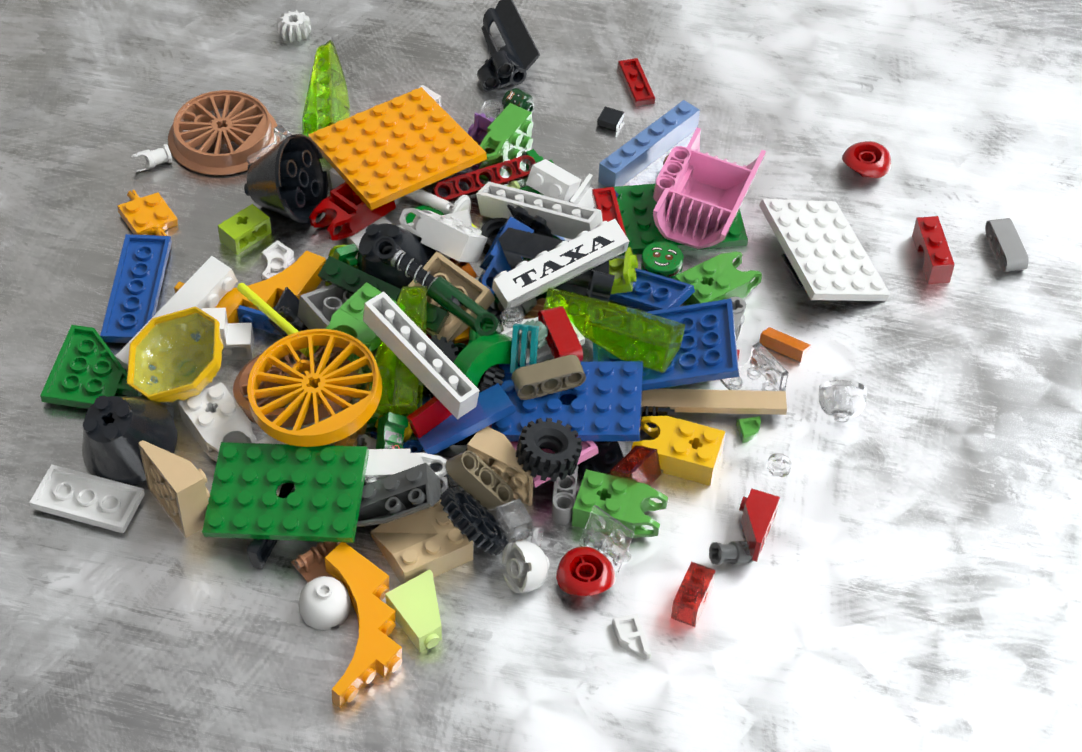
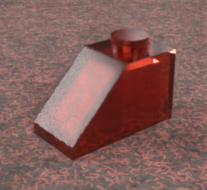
M635 446L611 470L612 476L644 483L649 486L662 474L657 449Z

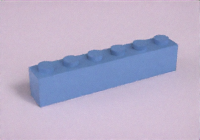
M685 100L680 102L599 163L598 182L605 187L625 185L698 128L700 110Z

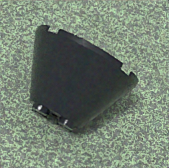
M294 134L288 136L257 161L248 165L247 183L244 185L245 194L250 196L254 203L299 223H311L309 216L320 202L328 196L327 171L322 169L320 159H323L319 148L306 135Z
M388 223L369 225L359 243L358 265H356V268L404 291L413 281V278L406 277L405 272L399 271L397 267L383 263L374 253L373 245L375 241L382 236L393 238L403 248V251L406 252V256L410 259L414 258V262L419 266L422 265V268L436 253V250L422 244L421 237L396 225ZM386 246L383 249L382 254H389L392 250V246Z
M99 396L88 409L83 422L82 456L86 468L91 475L132 486L145 481L146 476L138 442L143 440L174 454L178 433L172 414L163 404L149 400L145 396Z

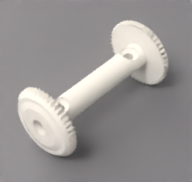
M422 189L394 200L395 205H399L407 197L425 206L433 207L444 214L467 209L470 212L471 200L467 195H462L453 204Z

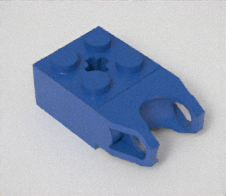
M511 216L497 233L480 265L483 271L478 281L489 288L493 296L495 292L492 287L496 275L503 271H511L498 238L508 227L530 233L534 232L533 229Z

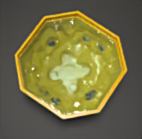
M196 306L152 318L130 343L128 385L149 400L156 402L173 403L178 399L184 401L192 396L199 395L212 382L221 367L224 345L219 330V321Z

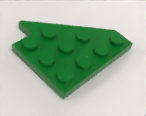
M71 325L40 397L41 401L46 403L89 409L99 396L108 397L118 396L119 394L139 396L140 393L128 385V373L95 328Z

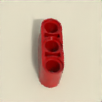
M559 306L538 311V321L542 322L548 330V336L545 339L554 359L567 355H576L580 362H582V346L564 307Z

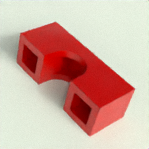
M916 217L912 238L917 252L924 251L923 271L927 283H950L955 263L939 217Z

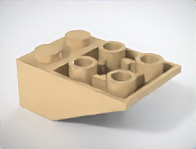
M490 427L478 431L467 444V451L475 453L512 488L514 500L531 506L533 503V477L530 476V470L525 472L522 469L523 464H518L515 448L504 434Z

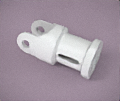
M167 144L152 151L148 149L130 156L134 158L144 155L146 159L145 167L136 169L135 172L155 168V165L164 162H172L171 152Z

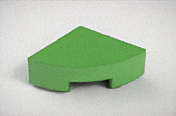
M760 416L737 419L736 426L742 443L749 442L757 436L761 425Z

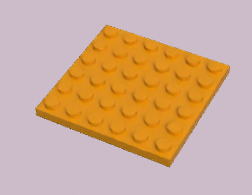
M422 87L308 134L309 138L319 148L322 156L370 210L487 160L486 152Z

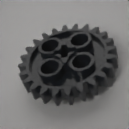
M454 486L448 487L441 494L439 499L441 500L440 504L444 507L443 511L449 514L447 517L460 530L461 534L467 536L468 541H473L477 548L481 547L484 552L488 551L490 555L494 554L497 556L504 550L509 543L506 540L508 537L503 534L505 531L499 527L500 523L497 522L494 515L487 511L486 507H482L479 500L476 501L464 489L461 491L459 487L455 488Z

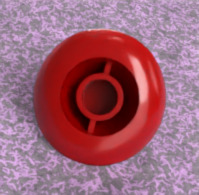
M873 141L855 143L848 147L842 155L843 162L862 177L881 178L889 172L891 167V156L887 148Z
M582 546L571 549L562 557L557 567L556 579L559 587L567 594L592 596L600 594L613 586L615 571L612 563L604 554L592 547Z

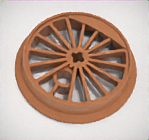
M231 90L212 91L192 98L178 110L168 133V146L173 157L190 170L208 175H230L248 170L250 163H254L274 148L278 143L279 129L273 116L255 97ZM220 109H223L222 117H220L218 112ZM231 141L239 146L235 151H233ZM216 142L215 152L213 154L206 153ZM204 143L199 150L194 149ZM221 144H226L230 153L219 154Z

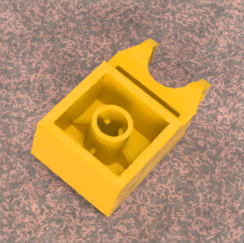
M670 416L642 417L640 429L650 437H653L654 440L633 442L631 454L651 467L663 470L664 474L711 486L723 450L726 431ZM646 423H653L658 428H651ZM637 448H643L649 453H642Z

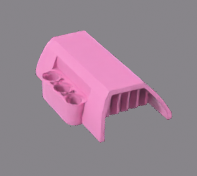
M696 128L687 147L677 146L671 150L656 179L653 195L654 200L657 202L653 210V218L662 236L665 239L696 249L716 245L725 239L766 153L765 150H761L760 155L748 166L736 165L737 162L730 163L727 162V159H718L717 155L713 157L708 152L705 154L701 153L700 128Z

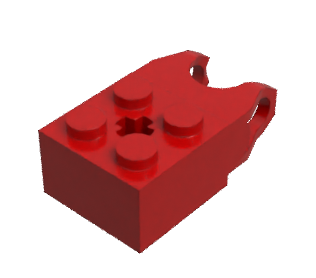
M344 182L330 191L331 195L320 202L309 216L311 226L314 228H323L329 225L327 229L329 239L339 241L355 235L396 208L393 200L370 210L352 188ZM324 212L325 216L319 222H316L317 215ZM340 226L341 231L337 235H333L334 229Z

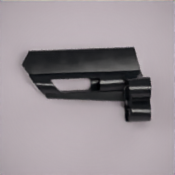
M500 0L495 9L489 8L485 12L481 28L491 58L487 59L485 64L478 70L477 77L483 89L488 92L503 88L511 83L513 85L523 83L527 76L526 71L540 56L513 0ZM493 22H495L506 44L500 50L490 33V26Z
M509 227L498 238L511 270L523 262L522 257L535 259L539 253L543 251L549 252L555 249L559 243L565 241ZM608 260L554 287V289L584 297L585 302L582 313L605 319L615 275L609 274Z

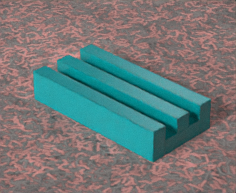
M516 323L513 325L510 373L526 366L528 331H531L529 365L537 363L539 326ZM520 330H522L520 367H518Z

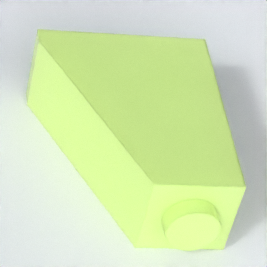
M431 570L385 593L386 604L396 611V622L419 652L435 647L442 640V625Z

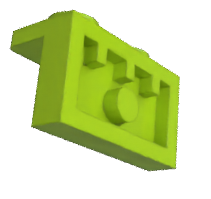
M631 247L627 248L624 259L616 258L609 260V274L615 275L611 294L632 292L633 282L637 280L635 268H638L637 256L632 254Z

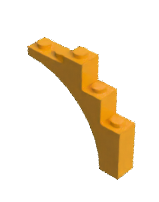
M306 250L296 262L282 272L264 281L248 285V287L273 309L277 305L285 287H288L300 300V295L315 291L322 282L318 274L325 264L326 258ZM178 282V283L176 284V286L174 287L175 293H176L185 283H183V282ZM237 287L227 292L218 305L214 307L226 308L228 323H239L237 313L239 305L261 311L237 290Z
M341 542L325 557L326 572L342 582L348 589L359 626V638L354 656L344 675L332 688V702L339 708L346 702H351L357 696L359 689L364 684H369L376 676V673L385 678L390 672H395L402 663V647L388 637L396 626V611L382 601L386 597L385 593L390 590L389 575L345 542Z

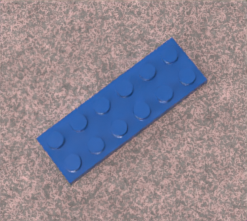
M125 235L100 334L104 342L128 343L155 315L171 248V236Z

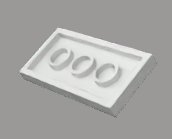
M51 464L29 504L31 509L124 534L145 493L143 488Z

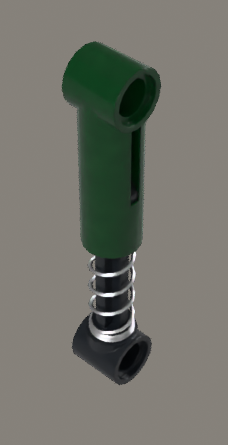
M382 236L375 241L373 245L374 253L383 263L397 267L399 271H404L406 277H412L414 283L421 284L424 290L427 289V296L480 336L501 333V324L494 314L488 312L443 277L435 278L430 274L431 271L427 272L422 268V265L419 266L415 263L414 258L410 259L407 257L406 252L403 251V248L393 238ZM386 246H392V250L389 254H382V251ZM463 305L474 313L477 318L475 319L460 307ZM491 321L494 323L490 331H483V325L486 322Z

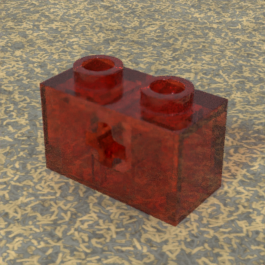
M691 561L673 600L671 619L696 627L713 589L716 570Z

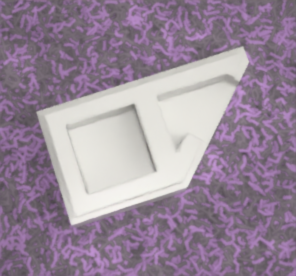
M638 614L613 618L612 626L619 646L646 660L650 659L651 653Z

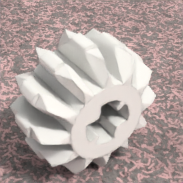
M288 10L287 14L281 13V17L277 18V33L279 37H282L283 41L290 40L291 43L293 41L300 42L301 39L307 40V36L310 35L311 31L309 16H305L304 12L298 13L297 10L294 12Z

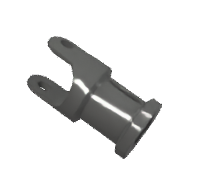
M732 541L729 544L713 542L709 547V559L712 564L721 565L723 562L746 564L753 562L751 555H747L744 550L748 547L747 541Z

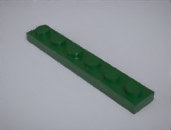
M331 256L328 257L318 274L320 279L351 294L357 292L366 282L404 306V313L415 324L436 334H439L450 315L448 311Z

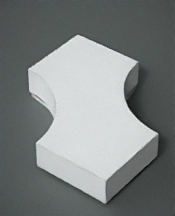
M278 240L261 252L262 258L268 264L266 270L261 275L262 281L288 268L289 261L294 257L293 250Z

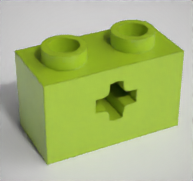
M251 204L218 225L220 242L238 255L272 233L270 217L254 204Z

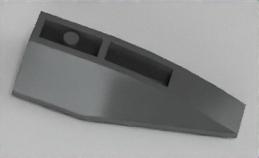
M423 463L364 485L357 527L388 523L432 507L441 497L440 478L427 463Z

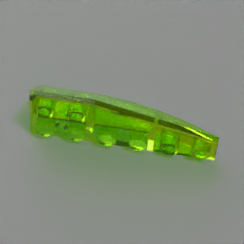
M331 40L319 46L315 54L302 116V134L306 136L350 117L346 81L336 48Z
M427 286L403 287L396 305L426 335ZM381 340L374 357L382 377V395L375 413L383 416L391 412L407 417L422 406L423 383ZM373 382L369 384V391L372 389Z
M548 288L544 310L563 306L570 321L584 337L621 360L643 361V367L664 373L681 347L686 324L607 301Z

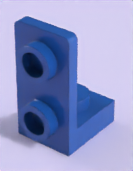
M239 305L237 308L239 323H252L254 328L281 335L268 321L269 317L262 311Z

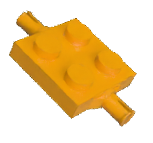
M130 190L127 196L131 201L117 205L118 213L134 235L167 236L164 231L178 226L177 217L158 192L141 198L135 190H132V192Z

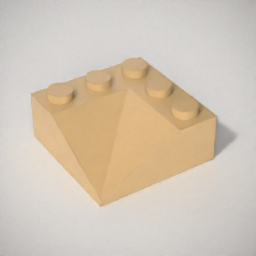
M437 251L423 267L427 272L431 271L430 274L435 278L441 276L486 310L495 300L489 288ZM414 279L404 290L446 310L427 296V289L424 290L421 284L414 283ZM463 305L460 307L475 319L477 318L474 313ZM449 311L450 315L439 334L417 325L430 336L437 335L438 340L442 336L446 337L447 343L450 340L453 341L468 328L466 324Z
M146 441L138 442L148 489L185 538L202 530L209 504L208 498L210 497V493L205 486L207 482L205 473L202 469L197 470L189 460Z
M441 500L427 509L380 524L370 532L371 537L401 585L428 570H431L433 578L473 560V541H468L467 536L461 534L460 530L453 525L452 521L447 517L449 514L443 511L444 507L440 504Z

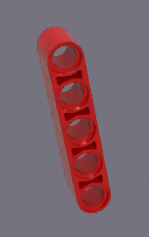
M520 156L440 181L432 190V194L449 202L455 201L462 195L471 196L476 194L485 185L479 181L480 175H485L489 182L506 185L512 180L519 181L527 178L532 165L536 164L531 156ZM521 162L528 164V172L521 170ZM506 169L509 177L503 178L499 170ZM460 181L468 184L467 191L459 188L458 183ZM438 188H445L448 196L441 197L438 194Z

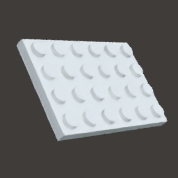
M780 199L761 200L759 207L811 300L887 301L891 294L836 202Z

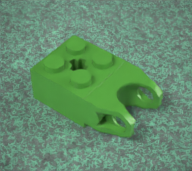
M510 103L487 128V135L480 144V147L487 154V160L482 162L479 169L520 157L526 150L530 149L533 143V138H531L533 128L532 112ZM506 169L499 170L501 176L507 172ZM485 175L479 176V179L486 182L489 181Z
M735 251L722 253L676 275L675 280L694 285L695 292L682 303L683 306L725 300L731 297L743 299L761 282L762 273L753 270H737L736 268L742 263L743 254Z
M366 282L332 315L330 324L326 329L347 333L360 340L373 352L383 341L363 321L364 303L382 292ZM393 300V302L404 312L405 307ZM352 353L347 359L353 362L360 357Z
M586 469L573 507L572 526L621 538V535L632 538L658 536L660 524L650 516L645 515L644 512L666 509L668 497L647 484ZM650 498H657L661 500L662 503H656ZM643 525H649L653 530H648Z

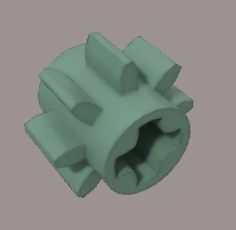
M531 320L524 323V325L539 326L538 349L547 344L544 338L548 336V330L542 322ZM528 331L527 349H530L531 331ZM522 332L519 335L520 343L522 339Z

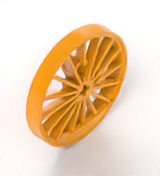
M331 329L304 330L278 340L268 347L257 359L248 378L247 393L249 406L258 426L272 438L289 445L301 447L327 445L355 433L372 417L381 399L382 377L373 354L357 338ZM313 346H326L317 371H315ZM309 347L310 361L300 360L295 351ZM333 347H339L344 349L326 367ZM352 353L360 357L337 369ZM291 354L296 363L291 368L280 361V359ZM274 365L292 377L270 374L267 371ZM365 365H368L372 372L343 377ZM261 381L285 385L259 389ZM373 382L371 391L342 387ZM335 394L360 398L362 400L352 405ZM284 395L260 408L257 406V399ZM328 398L345 410L335 414L326 399ZM291 403L273 422L264 416ZM322 403L331 417L319 422L318 404ZM310 404H313L315 424L301 429ZM302 405L293 430L280 427Z

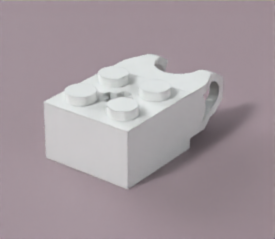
M403 209L399 219L406 230L422 238V244L459 262L478 263L488 239L481 235L482 231L473 226L466 227L462 225L463 221L457 218H448L429 210ZM410 212L416 214L413 226L408 225L406 222V216Z
M222 382L201 391L199 395L178 402L183 423L202 450L216 462L221 442H258L252 432L251 421Z
M368 449L369 456L364 485L423 463H427L430 466V464L437 462L443 466L441 471L435 472L440 478V482L444 485L441 489V494L448 488V478L444 477L447 474V460L441 456L427 453H411L410 449Z

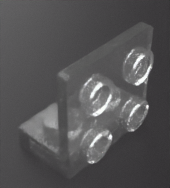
M758 342L751 348L749 362L739 366V377L720 379V381L728 390L785 391L789 372Z

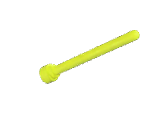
M244 283L237 285V290L288 335L299 332ZM313 346L314 353L318 350L319 346ZM309 347L299 350L304 356L310 357Z

